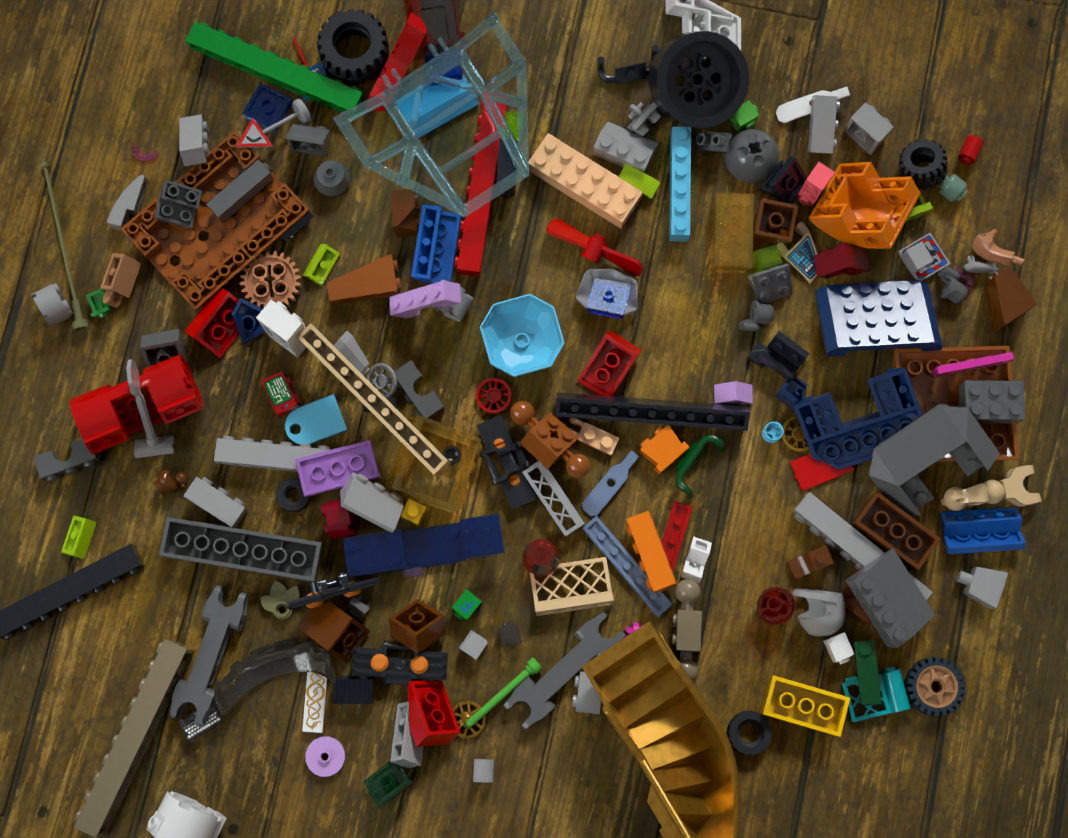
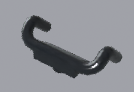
M653 45L651 48V63L659 50L657 45ZM598 57L597 59L598 75L600 79L607 83L616 82L618 85L646 79L649 75L650 67L646 68V62L615 68L614 75L609 76L605 73L604 57Z

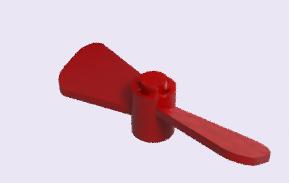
M560 219L551 220L546 227V231L550 235L584 248L581 255L595 263H598L602 256L631 275L640 276L643 271V265L640 261L607 248L606 237L598 233L595 236L591 235L589 238Z

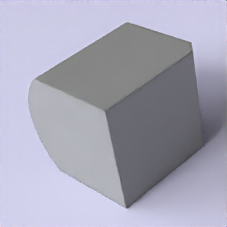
M471 630L459 648L477 660L488 645V641Z
M474 759L473 782H493L494 759Z

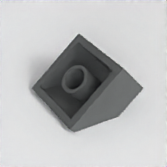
M304 123L291 126L286 135L291 152L328 157L332 138L330 130L323 126H317V128L310 127Z
M180 329L141 336L140 349L146 367L176 355H182L187 362Z

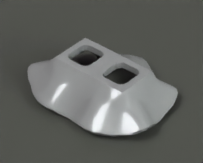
M611 268L589 269L585 272L576 293V300L586 310L592 313L605 311L611 316L619 318L635 312L638 308V283L635 278ZM595 287L605 289L603 299L593 297ZM613 291L623 293L621 303L611 301Z

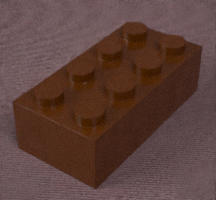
M878 492L871 495L850 524L887 552L893 548L904 566L913 572L921 568L941 540V538Z

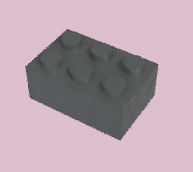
M964 381L958 385L959 406L967 407L978 423L1018 424L1025 420L1023 381Z

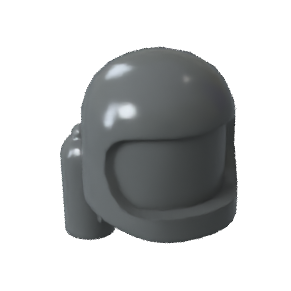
M948 266L941 269L938 276L943 280L945 286L940 298H947L953 304L962 303L968 295V290L965 285L958 281L960 278L959 273Z
M752 301L750 319L739 322L738 328L746 331H757L760 329L758 324L765 325L772 322L775 315L774 308L770 304H759L758 301Z

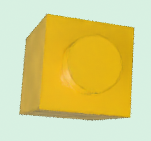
M408 499L400 517L420 527L428 509L426 506Z

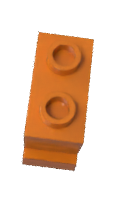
M663 425L654 432L655 437L651 440L647 438L640 444L641 449L639 453L656 466L654 470L659 475L689 448L685 441L681 444L670 425H667L665 428Z

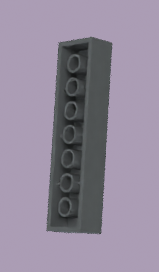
M167 517L159 556L314 582L318 580L324 544Z

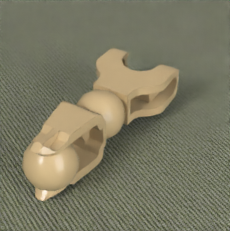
M1027 465L1009 470L1000 481L988 480L967 489L951 487L945 492L941 502L942 505L953 511H960L966 506H976L984 503L997 504L1002 500H1007L1017 507L1035 504L1042 500L1039 493H1029L1023 486L1024 478L1035 473L1033 465Z

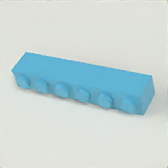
M672 127L670 134L669 241L688 242L690 237L691 127Z

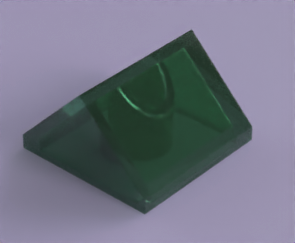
M389 761L363 782L377 807L380 808L413 783V780L401 765Z

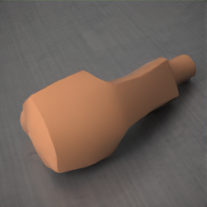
M993 229L990 232L979 234L974 239L972 249L978 256L1010 266L1011 262L1023 266L1025 259L1015 256V252L1003 250L994 244V238L998 233L997 230Z

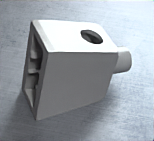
M974 567L971 569L970 574L960 571L956 581L966 585L964 589L966 596L989 609H995L998 606L1008 573Z

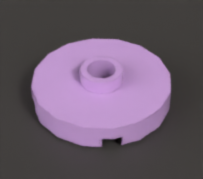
M330 736L319 737L313 740L306 751L308 768L314 774L321 777L338 773L346 759L343 745L337 739ZM323 753L328 754L329 758L327 760L322 759Z

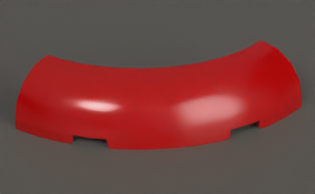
M411 12L364 108L381 112L390 106L426 35L425 23L414 13Z

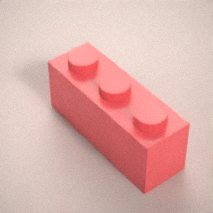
M818 162L797 196L799 202L804 206L812 208L835 172Z

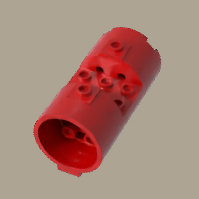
M176 355L143 369V374L139 376L140 391L144 396L152 425L162 421L165 424L171 423L200 411L204 407L199 388L182 355ZM128 381L113 387L106 384L70 399V408L84 444L92 455L125 442L132 437L133 433L144 429L136 397L131 395Z

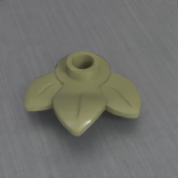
M275 581L271 587L270 595L261 597V604L265 610L273 612L276 618L281 620L287 619L291 616L293 610L286 608V612L281 614L280 608L287 602L299 599V589L297 586H294L287 590L283 584Z

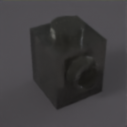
M513 621L502 623V627L498 629L503 648L522 644L518 624H513Z

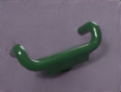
M706 435L698 443L693 442L676 468L678 470L675 477L676 485L686 494L688 499H692L694 494L692 489L683 482L684 476L686 478L690 477L706 453L704 446L707 443H714L719 452L725 450L724 442L717 436Z

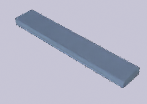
M597 516L582 528L657 617L673 605L663 592L655 594L653 590H649L646 579L649 578L646 572H642L640 565Z

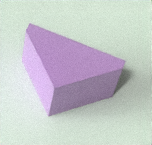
M737 381L714 385V404H753L752 385Z

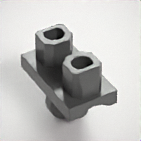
M701 131V133H698L696 144L699 145L698 150L729 153V142L732 134Z

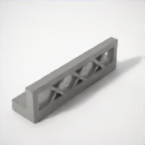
M539 461L522 472L565 537L585 525L550 471ZM538 467L542 473L541 480H532L528 473ZM534 483L540 484L539 490ZM542 485H548L552 488L551 497L542 496L540 493ZM553 501L562 503V514L553 512L551 509ZM563 517L572 518L576 525L566 531L562 525Z

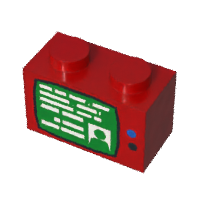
M281 371L261 380L273 409L279 418L299 408L298 403L301 401L297 392L293 393L290 386L293 383L289 375L285 376Z

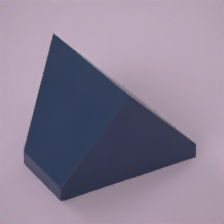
M240 298L231 315L244 345L264 333L265 330L256 319L263 309Z
M793 375L789 381H786L775 397L795 412L793 405L805 399L806 387L808 385L796 375Z

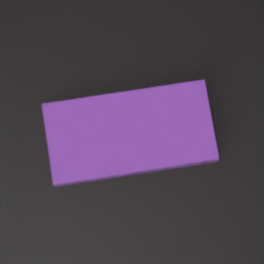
M371 440L295 459L305 498L342 488L352 472L357 475H364L368 481L381 478Z

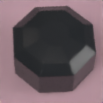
M451 445L446 447L443 452V456L450 462V465L460 462L462 454L458 447Z

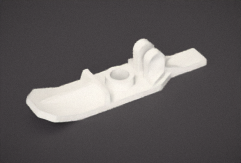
M847 87L832 92L822 90L789 101L778 107L776 111L778 120L788 123L794 119L811 114L809 103L812 102V96L814 95L838 96L837 100L850 96Z

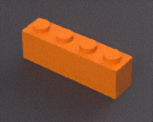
M646 511L628 518L626 529L629 536L633 535L635 543H632L635 553L640 554L642 559L639 561L642 572H646L649 579H646L649 590H653L655 594L676 587L677 582L650 512Z

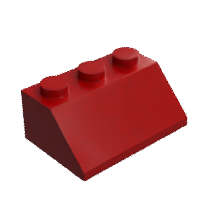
M221 288L207 301L184 332L221 359L239 335L231 315L239 300L230 292Z

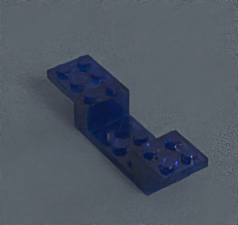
M499 514L461 519L460 523L409 531L398 529L394 530L393 533L385 531L343 538L349 578L484 559L490 555L505 553Z

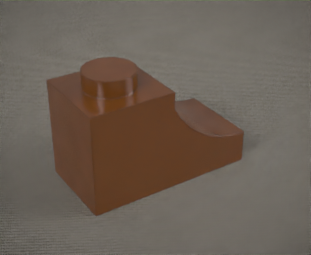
M826 545L787 561L794 580L834 563Z

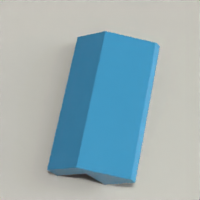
M459 67L394 102L401 118L407 123L415 139L480 104L471 85Z

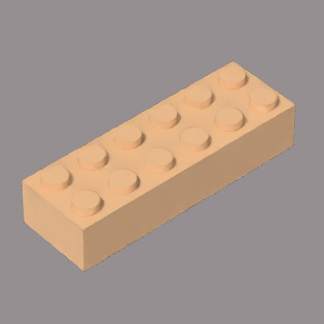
M549 133L528 161L527 170L620 229L642 197V191Z

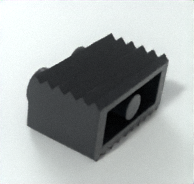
M339 675L338 679H333V704H374L375 680H370V676H358V680H352L350 676Z

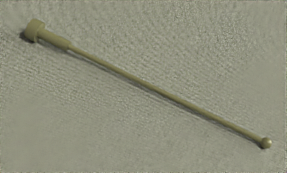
M42 162L41 167L44 169L73 299L71 303L75 321L72 322V326L75 332H81L89 329L88 321L83 319L79 300L76 299L47 169L49 164Z

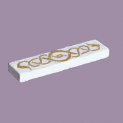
M309 652L302 732L323 733L330 653Z

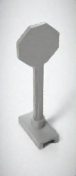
M132 359L128 360L126 367L128 385L131 395L136 397V403L146 432V439L135 440L134 456L135 458L172 454L174 453L173 444H175L174 435L158 437L154 432L144 396L140 391L139 372L136 362Z

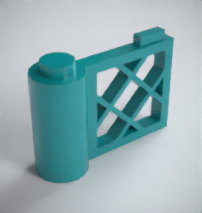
M895 666L883 669L884 673L878 674L880 691L882 693L881 700L884 701L886 710L878 712L871 708L872 705L865 706L867 710L864 715L855 717L853 709L857 702L861 704V701H859L860 693L857 698L849 695L847 686L851 685L859 686L857 676L845 678V683H842L845 696L855 700L852 705L850 699L848 705L852 722L911 708L900 669L896 670ZM869 710H872L873 712H875V713L868 714Z

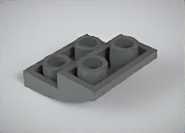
M164 180L154 219L191 229L196 210L199 207L202 190Z

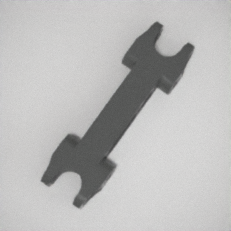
M216 585L202 612L201 619L208 622V626L188 681H178L172 695L170 717L179 719L184 708L187 705L194 704L197 709L195 725L204 727L218 699L219 692L211 688L232 630L240 632L243 628L249 602V595L241 592L233 606L225 607L223 605L225 588Z
M604 611L592 620L587 621L574 634L580 642L536 684L530 677L525 679L504 704L506 709L518 701H524L529 704L531 708L530 716L522 724L525 729L544 718L555 707L549 698L582 668L581 666L624 638L625 634L622 631L612 639H605L599 634V625L607 616Z

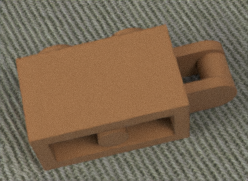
M112 253L100 289L106 291L103 297L105 304L117 308L122 298L130 297L136 277L139 274L140 262L125 254Z

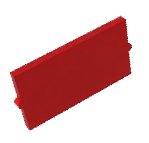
M812 453L790 461L795 474L794 478H797L802 491L854 471L853 465L840 470L833 468L823 461L820 462L814 459Z

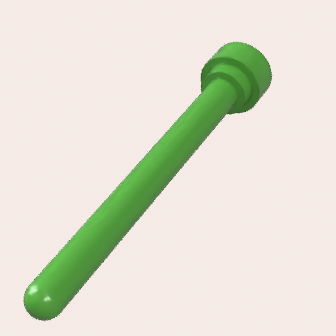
M532 657L527 662L526 669L465 722V726L471 728L526 678L543 670L540 664Z

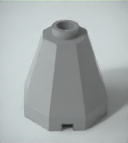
M346 331L334 346L364 376L369 370L367 367L369 362L353 335Z

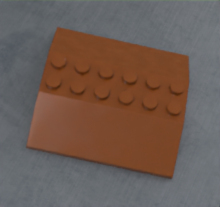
M1009 346L948 347L938 351H922L921 348L894 349L893 368L906 367L923 415L939 404L959 407L958 385L964 381H1012L1011 362L935 378L932 373L937 366L1009 353ZM979 423L1000 453L995 461L1019 460L1016 424ZM949 453L935 463L957 461Z

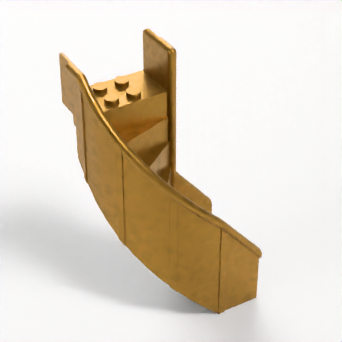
M648 622L581 667L604 704L602 708L604 714L639 762L651 783L647 802L662 826V829L659 831L663 838H738L740 786L736 760L730 741L717 716L677 660L662 634Z

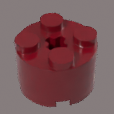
M341 499L329 501L325 505H321V512L323 517L326 518L327 523L324 525L327 536L330 535L333 540L358 535V532L355 531L359 529L357 514L341 507Z

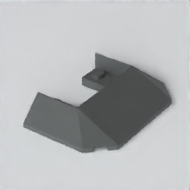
M939 404L873 448V458L868 475L885 498L913 517L921 515L918 509L934 499L917 475L918 473L951 453L968 477L983 466L989 470L1000 453L967 407H952Z

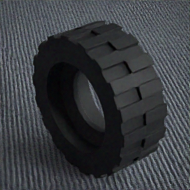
M743 711L736 714L730 720L729 726H727V737L732 748L744 755L752 756L762 753L763 750L768 748V744L771 743L772 728L768 723L769 721L762 714L754 711ZM746 723L756 725L759 730V737L753 743H746L740 737V729Z

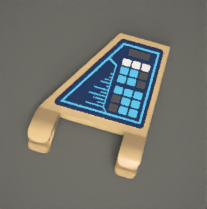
M799 222L794 227V230L803 238L790 251H788L783 243H778L774 247V251L782 256L810 284L817 277L814 255H817V251L810 231L803 222Z

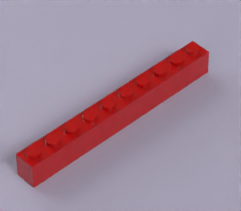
M486 91L485 97H481L480 108L483 109L482 115L479 114L477 126H480V130L476 132L474 142L477 143V149H473L472 161H474V167H470L469 178L472 180L471 185H467L466 196H469L468 203H464L463 214H466L465 221H461L460 232H463L462 239H458L457 250H460L459 257H455L454 263L458 274L480 277L498 167L499 139L502 140L508 94Z

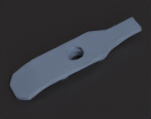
M631 451L622 463L611 467L582 503L583 510L590 516H596L600 513L627 480L629 468L639 457L636 453ZM609 480L614 481L615 485L613 487L608 486L607 482Z

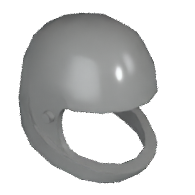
M810 589L793 590L792 595L804 597L807 600L808 611L797 618L800 625L809 635L816 637L828 636L837 632L843 626L846 610L842 593Z

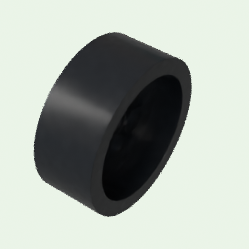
M710 31L686 32L671 38L658 50L649 70V90L653 102L658 106V110L669 120L677 124L696 128L713 127L731 118L744 102L749 86L748 65L739 47L729 38ZM704 57L708 60L706 67L701 65V60ZM686 58L690 61L687 69L683 67V61ZM713 73H716L718 77L715 83L711 81ZM697 74L700 80L695 85L693 83V76ZM676 76H680L682 80L679 86L674 82ZM705 90L709 92L707 100H704L702 97ZM689 91L691 99L687 102L684 99V95Z

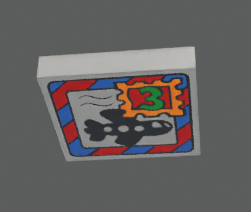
M931 233L898 251V255L915 280L923 281L951 264ZM923 242L934 261L929 265L930 269L926 272L913 274L903 259L902 254L907 249Z

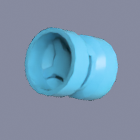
M778 422L768 423L762 430L764 441L776 443L783 435L782 425Z

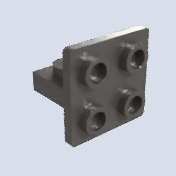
M789 264L775 266L747 276L748 282L755 292V300L759 304H765L793 294Z

